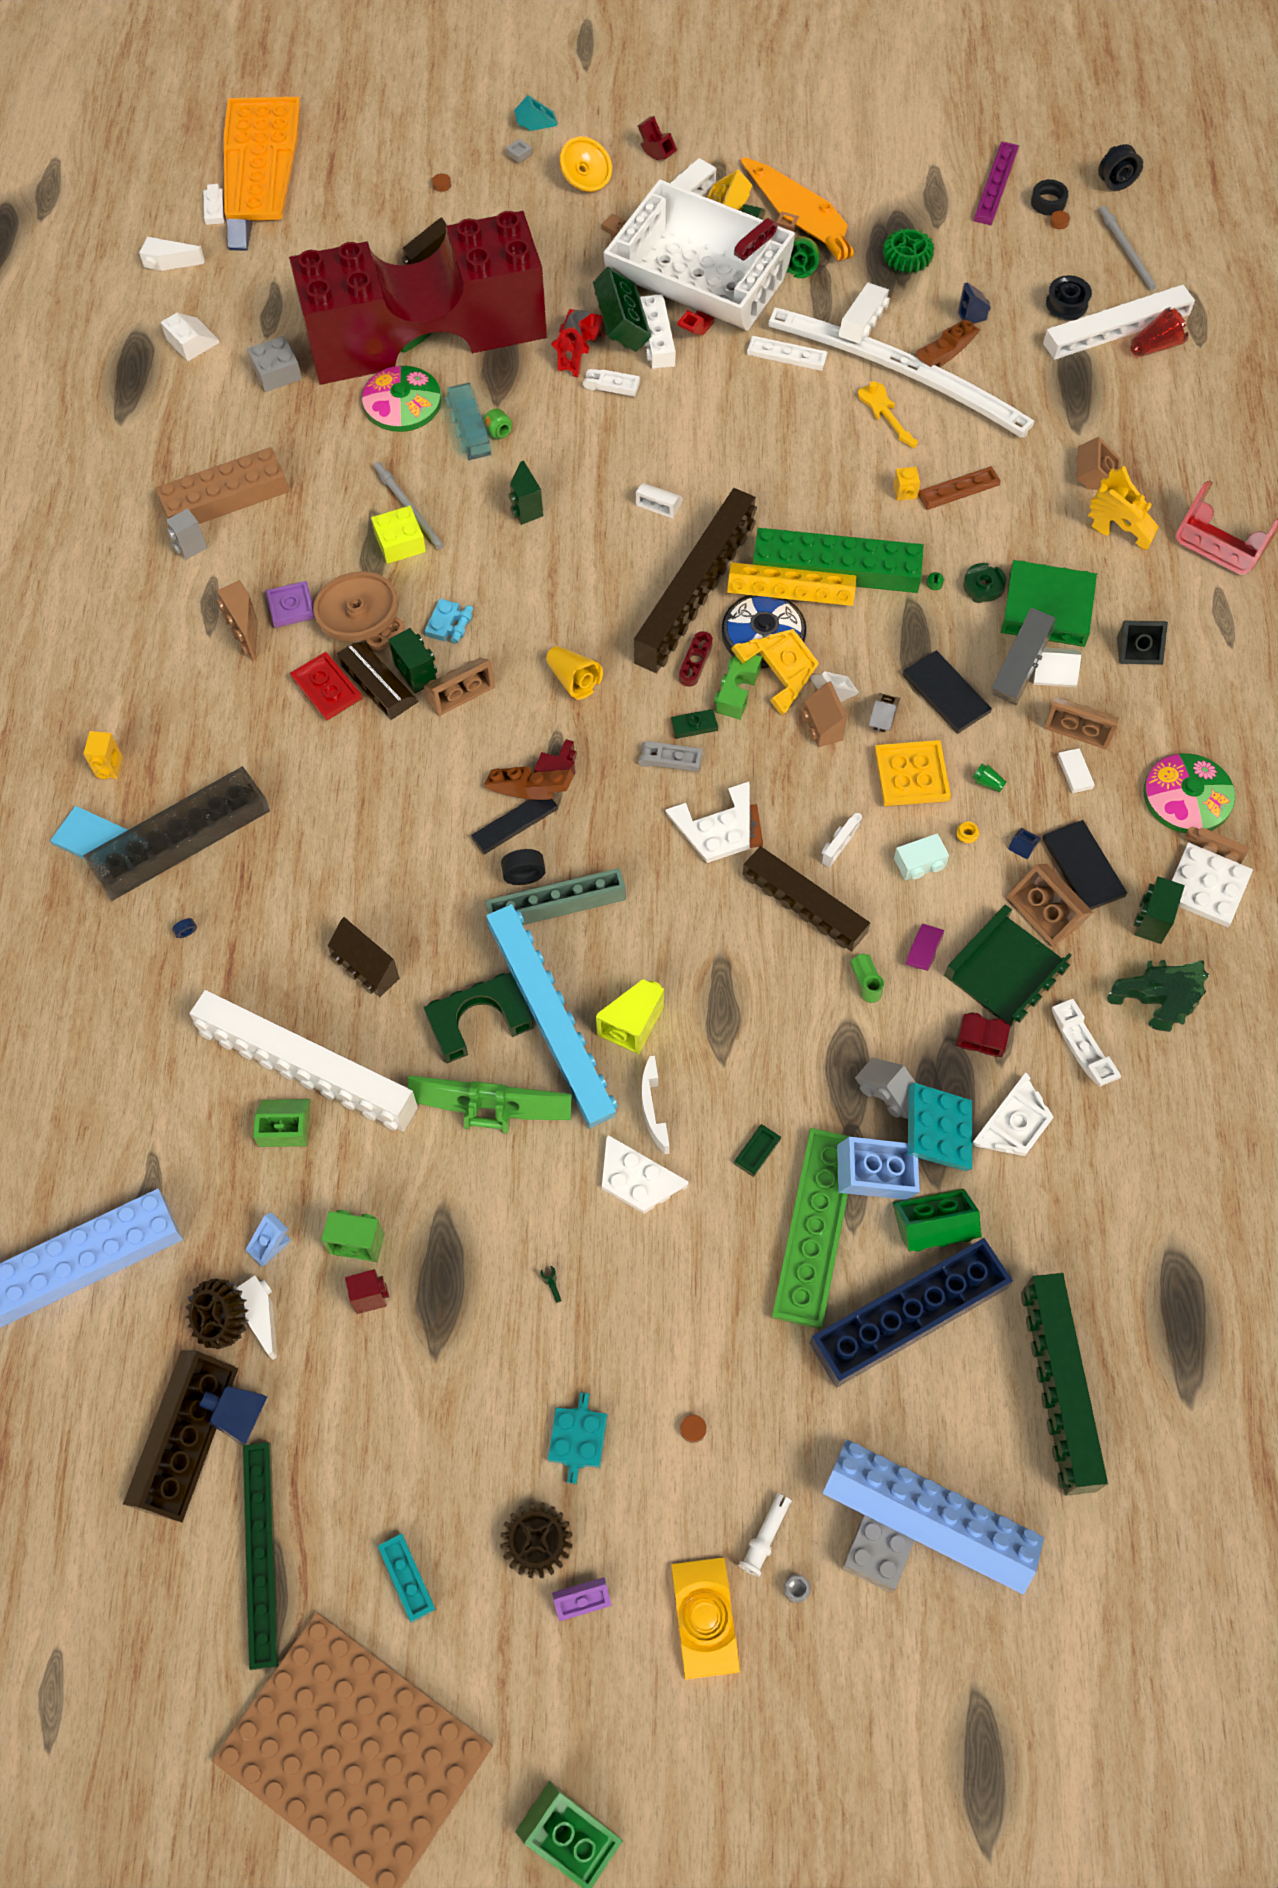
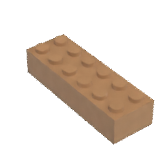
M272 447L155 487L168 519L188 508L199 524L289 492L285 474Z

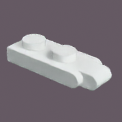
M207 184V190H204V219L206 225L225 223L223 189H220L219 184Z
M855 813L844 827L840 826L834 834L835 839L832 843L828 842L824 846L821 853L823 854V865L830 868L854 836L861 824L862 815L860 813Z

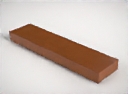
M992 466L919 490L918 496L925 508L929 510L1000 486L1001 480Z

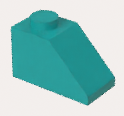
M529 95L514 109L518 125L530 131L556 127L558 125L554 111Z

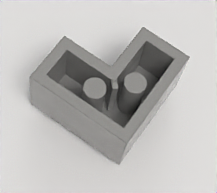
M871 1058L855 1077L860 1085V1090L866 1096L882 1099L888 1106L887 1110L894 1117L908 1119V1089L910 1084L916 1083L904 1065Z

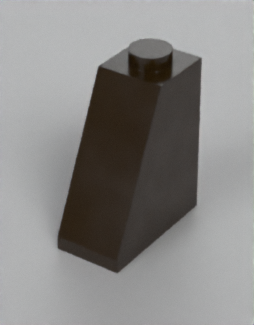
M443 218L436 220L403 247L404 256L402 261L404 265L421 262L439 249L446 235L447 224Z

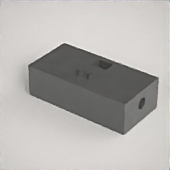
M1030 608L992 686L993 695L1015 705L1018 704L1034 669L1039 665L1037 664L1038 661L1043 657L1041 655L1055 628V617Z

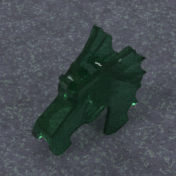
M1160 960L1159 966L1156 967L1152 965V961H1148L1144 975L1117 979L1111 988L1107 1000L1113 1005H1122L1125 998H1135L1143 1004H1161L1162 1006L1153 1013L1154 1018L1149 1021L1148 1025L1155 1030L1170 1032L1173 1024L1179 1023L1183 1025L1186 1016L1192 1014L1199 1005V1000L1206 993L1203 985L1209 974L1204 970L1203 960L1181 966H1167L1165 960Z

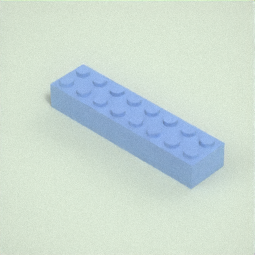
M156 1189L0 1263V1328L182 1241V1235L162 1192Z
M845 1440L822 1494L1024 1595L1037 1571L1044 1540L1043 1536L1011 1521L1007 1517L988 1510L983 1505L976 1504L960 1494L936 1484L932 1480L912 1472L908 1468L887 1460L884 1456L877 1455L857 1443Z

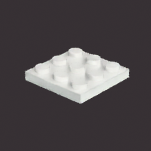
M1188 842L1171 880L1185 885L1179 907L1228 928L1253 869Z

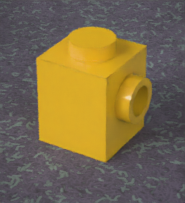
M917 467L896 469L893 486L897 501L917 499L920 486Z

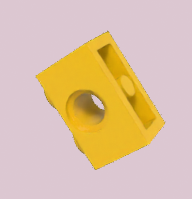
M89 731L83 754L95 777L100 779H117L123 755L112 733Z

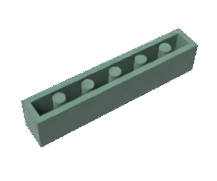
M620 868L485 900L488 914L512 904L515 911L519 910L524 919L522 925L624 901L626 900V887Z

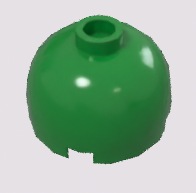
M807 237L794 238L793 249L786 272L793 274L795 278L811 276L817 269L820 261V251L812 239Z

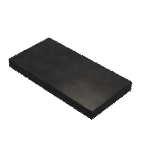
M937 650L903 671V676L957 734L991 713L992 708Z
M1084 820L1043 835L1042 840L1071 889L1091 910L1126 897L1127 891Z

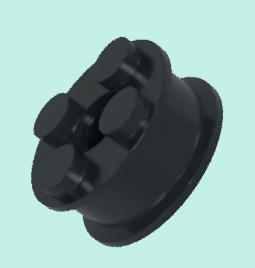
M1129 144L1113 146L1101 160L1098 167V175L1105 182L1108 189L1112 191L1123 190L1133 184L1141 174L1143 159L1140 155L1136 154L1133 146Z
M1072 275L1058 277L1050 284L1046 307L1054 317L1064 320H1077L1087 312L1092 289L1080 277Z

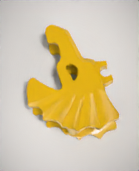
M1125 466L1119 469L1112 468L1109 476L1102 478L1095 497L1090 501L1091 512H1089L1088 516L1094 519L1091 526L1099 533L1108 536L1110 534V522L1113 520L1124 531L1134 534L1138 538L1136 544L1141 549L1147 550L1159 527L1147 513L1152 504L1150 502L1147 503L1144 500L1145 496L1141 495L1132 484Z

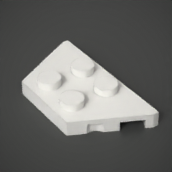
M1027 1073L1022 1076L972 1143L973 1146L1026 1156L1052 1121L1053 1115L1049 1108L1044 1105L1040 1093L1035 1091L1029 1081L1031 1078Z
M608 1135L606 1138L602 1190L645 1214L653 1209L656 1204L663 1203L674 1193L688 1187L689 1182L611 1136Z

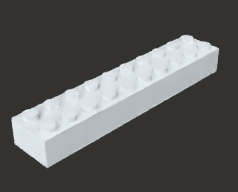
M205 990L189 1013L194 1021L193 1024L199 1029V1034L205 1039L211 1040L213 1038L228 1050L234 1048L244 1058L248 1060L254 1058L260 1061V1065L266 1069L272 1070L274 1068L289 1080L295 1078L301 1081L300 1084L309 1090L315 1088L321 1091V1094L329 1100L335 1098L350 1110L358 1109L362 1111V1114L372 1121L378 1119L384 1122L383 1125L392 1131L398 1129L404 1132L418 1109L412 1090Z

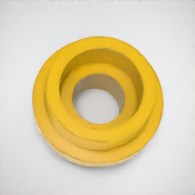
M964 822L958 826L956 835L963 843H973L979 837V829L973 822Z

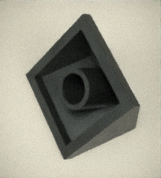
M1124 620L1117 636L1119 663L1163 665L1168 622Z

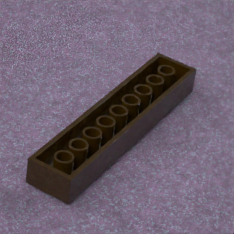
M733 487L635 636L634 664L656 674L661 667L666 665L668 655L671 651L674 652L676 650L679 638L686 634L690 621L696 619L699 607L701 605L704 606L708 593L710 590L713 591L715 589L719 576L725 574L728 562L734 560L737 548L744 544L748 531L751 532L756 523L754 515L757 510L755 496Z

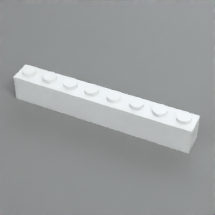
M1184 285L1172 287L1126 304L1051 327L1046 331L1043 344L1055 360L1188 316L1191 313L1195 300Z

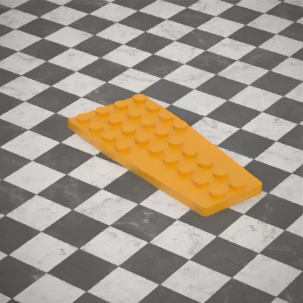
M300 97L228 98L224 129V197L226 219H282L298 142Z

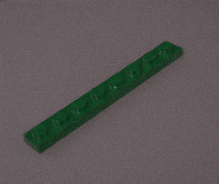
M269 1442L243 1445L249 1670L251 1671L279 1666L272 1455Z

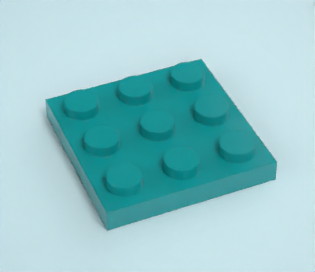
M910 1084L908 1089V1155L963 1171L971 1170L972 1100L921 1084Z

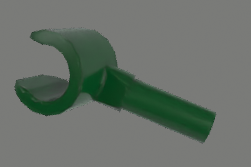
M550 1266L553 1274L546 1277L543 1270H541L542 1281L551 1288L556 1303H559L562 1299L555 1282L557 1275L554 1267Z

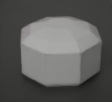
M792 1575L784 1583V1595L791 1602L802 1603L810 1595V1583L803 1575Z

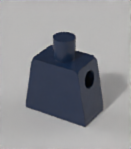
M226 1386L220 1397L206 1391L199 1406L213 1412L208 1421L210 1425L237 1443L245 1445L267 1396Z

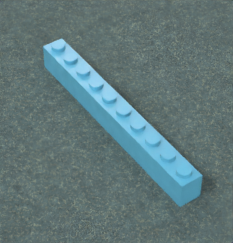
M511 904L486 915L487 925L588 1128H593L614 1118L616 1115L615 1109L618 1108L617 1103L612 1095L608 1096L605 1087H607L606 1081L602 1074H597L594 1068L597 1066L595 1059L591 1053L587 1054L584 1045H586L581 1032L577 1033L573 1026L576 1024L570 1011H565L563 1007L565 1000L560 991H555L552 985L555 983L554 978L549 970L545 971L542 965L544 958L539 950L535 951L532 945L534 943L533 936L529 930L525 931L522 925L524 919L519 910L515 911Z

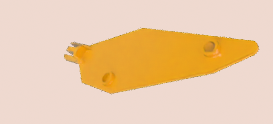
M747 157L741 158L742 165L779 214L783 211L799 216L795 225L825 243L837 261L853 257L854 250L844 238L848 225L830 202L766 164ZM783 215V218L791 223L794 220V217Z

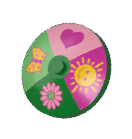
M395 366L378 372L366 383L362 392V404L368 419L376 426L394 432L412 431L428 424L439 412L442 400L440 387L436 379L428 372L412 366Z
M1181 753L1161 759L1152 767L1144 783V799L1151 814L1167 828L1184 834L1187 833L1190 827L1205 828L1210 831L1217 829L1227 820L1235 803V790L1228 774L1212 760L1196 754Z

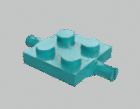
M579 1393L578 1408H556L548 1461L569 1467L566 1481L568 1484L577 1485L579 1469L586 1467L601 1469L608 1415L607 1413L593 1412L588 1409L589 1393Z

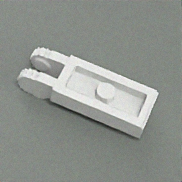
M588 369L586 372L587 378L583 381V386L586 389L593 391L597 389L635 397L640 384V377L608 370Z

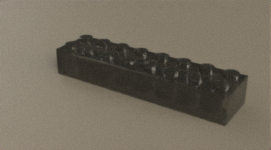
M242 766L86 853L83 857L112 902L270 812L266 797Z

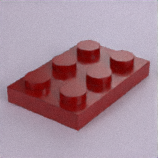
M327 652L322 653L290 673L293 681L326 721L362 700L361 693Z

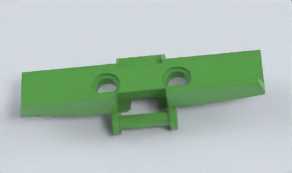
M408 1075V1089L413 1091L416 1103L449 1111L464 1112L465 1129H470L471 1126L501 1129L503 1133L508 1134L510 1118L525 1120H571L572 1094L514 1088L502 1084L476 1081L471 1083ZM479 1108L495 1109L496 1119L477 1117Z

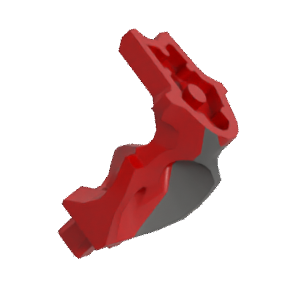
M569 309L564 323L560 326V335L551 344L557 351V370H569L573 373L574 377L579 376L583 353L588 354L590 350L586 343L589 340H595L596 337L603 336L604 322L602 315L583 310ZM567 351L571 352V354H572V358H571V359H568V358H567V356H566Z

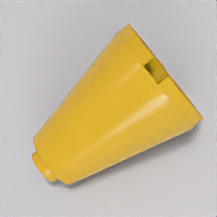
M555 646L548 651L546 662L570 696L578 700L585 699L594 692L593 688L596 683L598 685L601 683L603 668L596 660L561 646Z

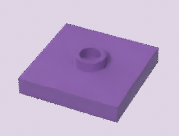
M307 581L265 590L275 628L315 619Z

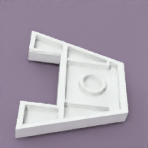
M750 782L728 788L734 808L692 821L686 803L665 810L667 816L707 863L750 849Z

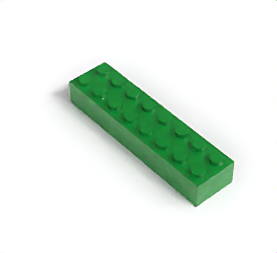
M757 527L753 565L856 575V587L918 593L922 576L924 544Z

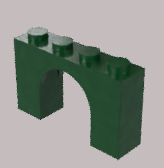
M511 972L498 974L490 981L485 983L478 982L467 990L453 992L447 998L433 1000L427 1006H424L426 1017L446 1064L468 1055L467 1046L458 1028V1024L463 1013L473 1006L489 1005L496 1008L504 1017L512 1037L534 1029L532 1016Z

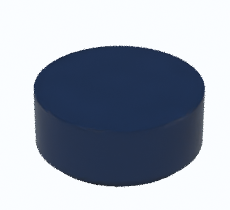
M187 918L176 923L172 931L176 938H185L195 932L197 925L192 918Z

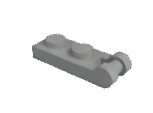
M650 741L642 743V755L639 756L638 761L641 766L649 767L652 765L699 772L702 749Z

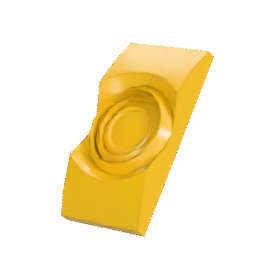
M725 1558L671 1564L685 1680L740 1673Z

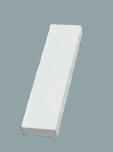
M752 336L747 350V355L823 371L828 353L822 350Z

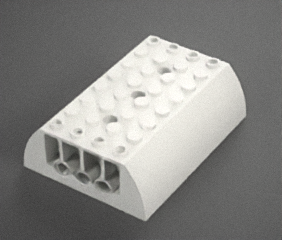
M659 179L604 251V263L606 267L608 266L636 283L637 286L659 295L663 294L666 298L748 331L784 280L793 249L795 232L778 226L776 233L771 239L746 260L742 261L734 255L736 244L764 220Z

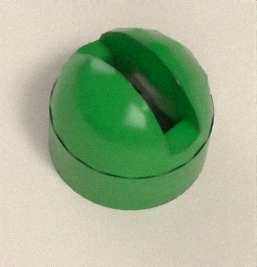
M940 572L930 573L926 582L927 587L931 590L941 589L944 578Z

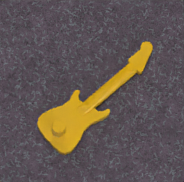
M871 381L869 385L859 389L857 394L859 400L872 409L874 417L879 420L882 413L899 435L898 440L911 448H916L918 440L914 439L909 431L906 432L889 410V408L894 409L895 403L887 397L884 385Z

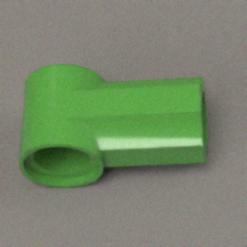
M869 954L857 955L851 959L850 964L860 985L861 997L866 1002L875 1003L882 996L884 980L878 975ZM872 986L875 987L877 990H870L868 987Z

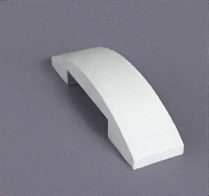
M1074 999L1053 1006V1015L1068 1047L1091 1080L1100 1087L1120 1079L1121 1075L1109 1056L1105 1058L1085 1026V1017Z
M650 1056L642 1079L643 1115L653 1141L664 1154H669L666 1123L656 1124L650 1087L658 1086V1073L655 1056Z

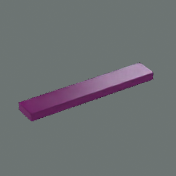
M1001 141L978 205L974 222L992 226L1019 145Z

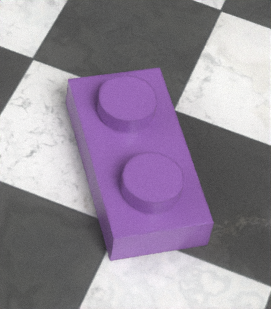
M605 1577L552 1593L559 1621L612 1606Z

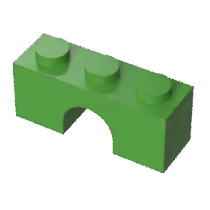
M736 655L730 658L728 663L729 672L723 675L721 681L722 689L716 692L714 698L716 713L741 720L748 701V691L739 688L738 685H755L761 670V656L755 655L744 664L740 662Z

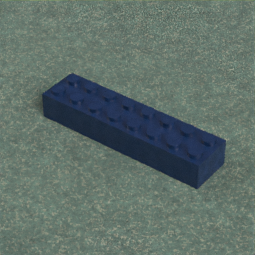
M983 1238L811 1337L809 1344L833 1384L838 1388L1005 1291L1013 1280L986 1239Z

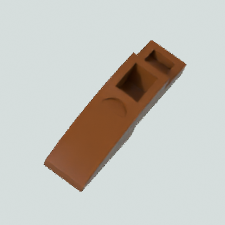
M963 320L944 330L941 338L919 349L915 357L929 367L933 365L941 367L959 354L975 338L980 329L974 326L972 322Z
M529 766L497 768L491 770L484 786L492 791L517 798L550 800L554 792L567 791L574 775L571 770L532 773Z

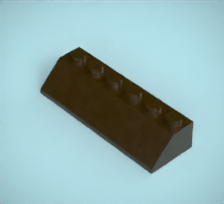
M180 1351L123 1505L183 1523L216 1432V1428L208 1423L213 1412L199 1406L206 1391L220 1397L226 1386L232 1387L239 1368L199 1351Z

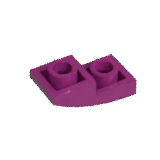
M922 923L909 952L906 965L928 971L944 936V930Z

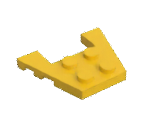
M794 629L772 634L761 639H753L743 644L738 643L731 648L742 664L760 653L786 689L770 700L781 716L787 712L819 664Z

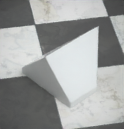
M826 671L819 675L810 676L817 689L831 681L840 702L859 693L848 676Z

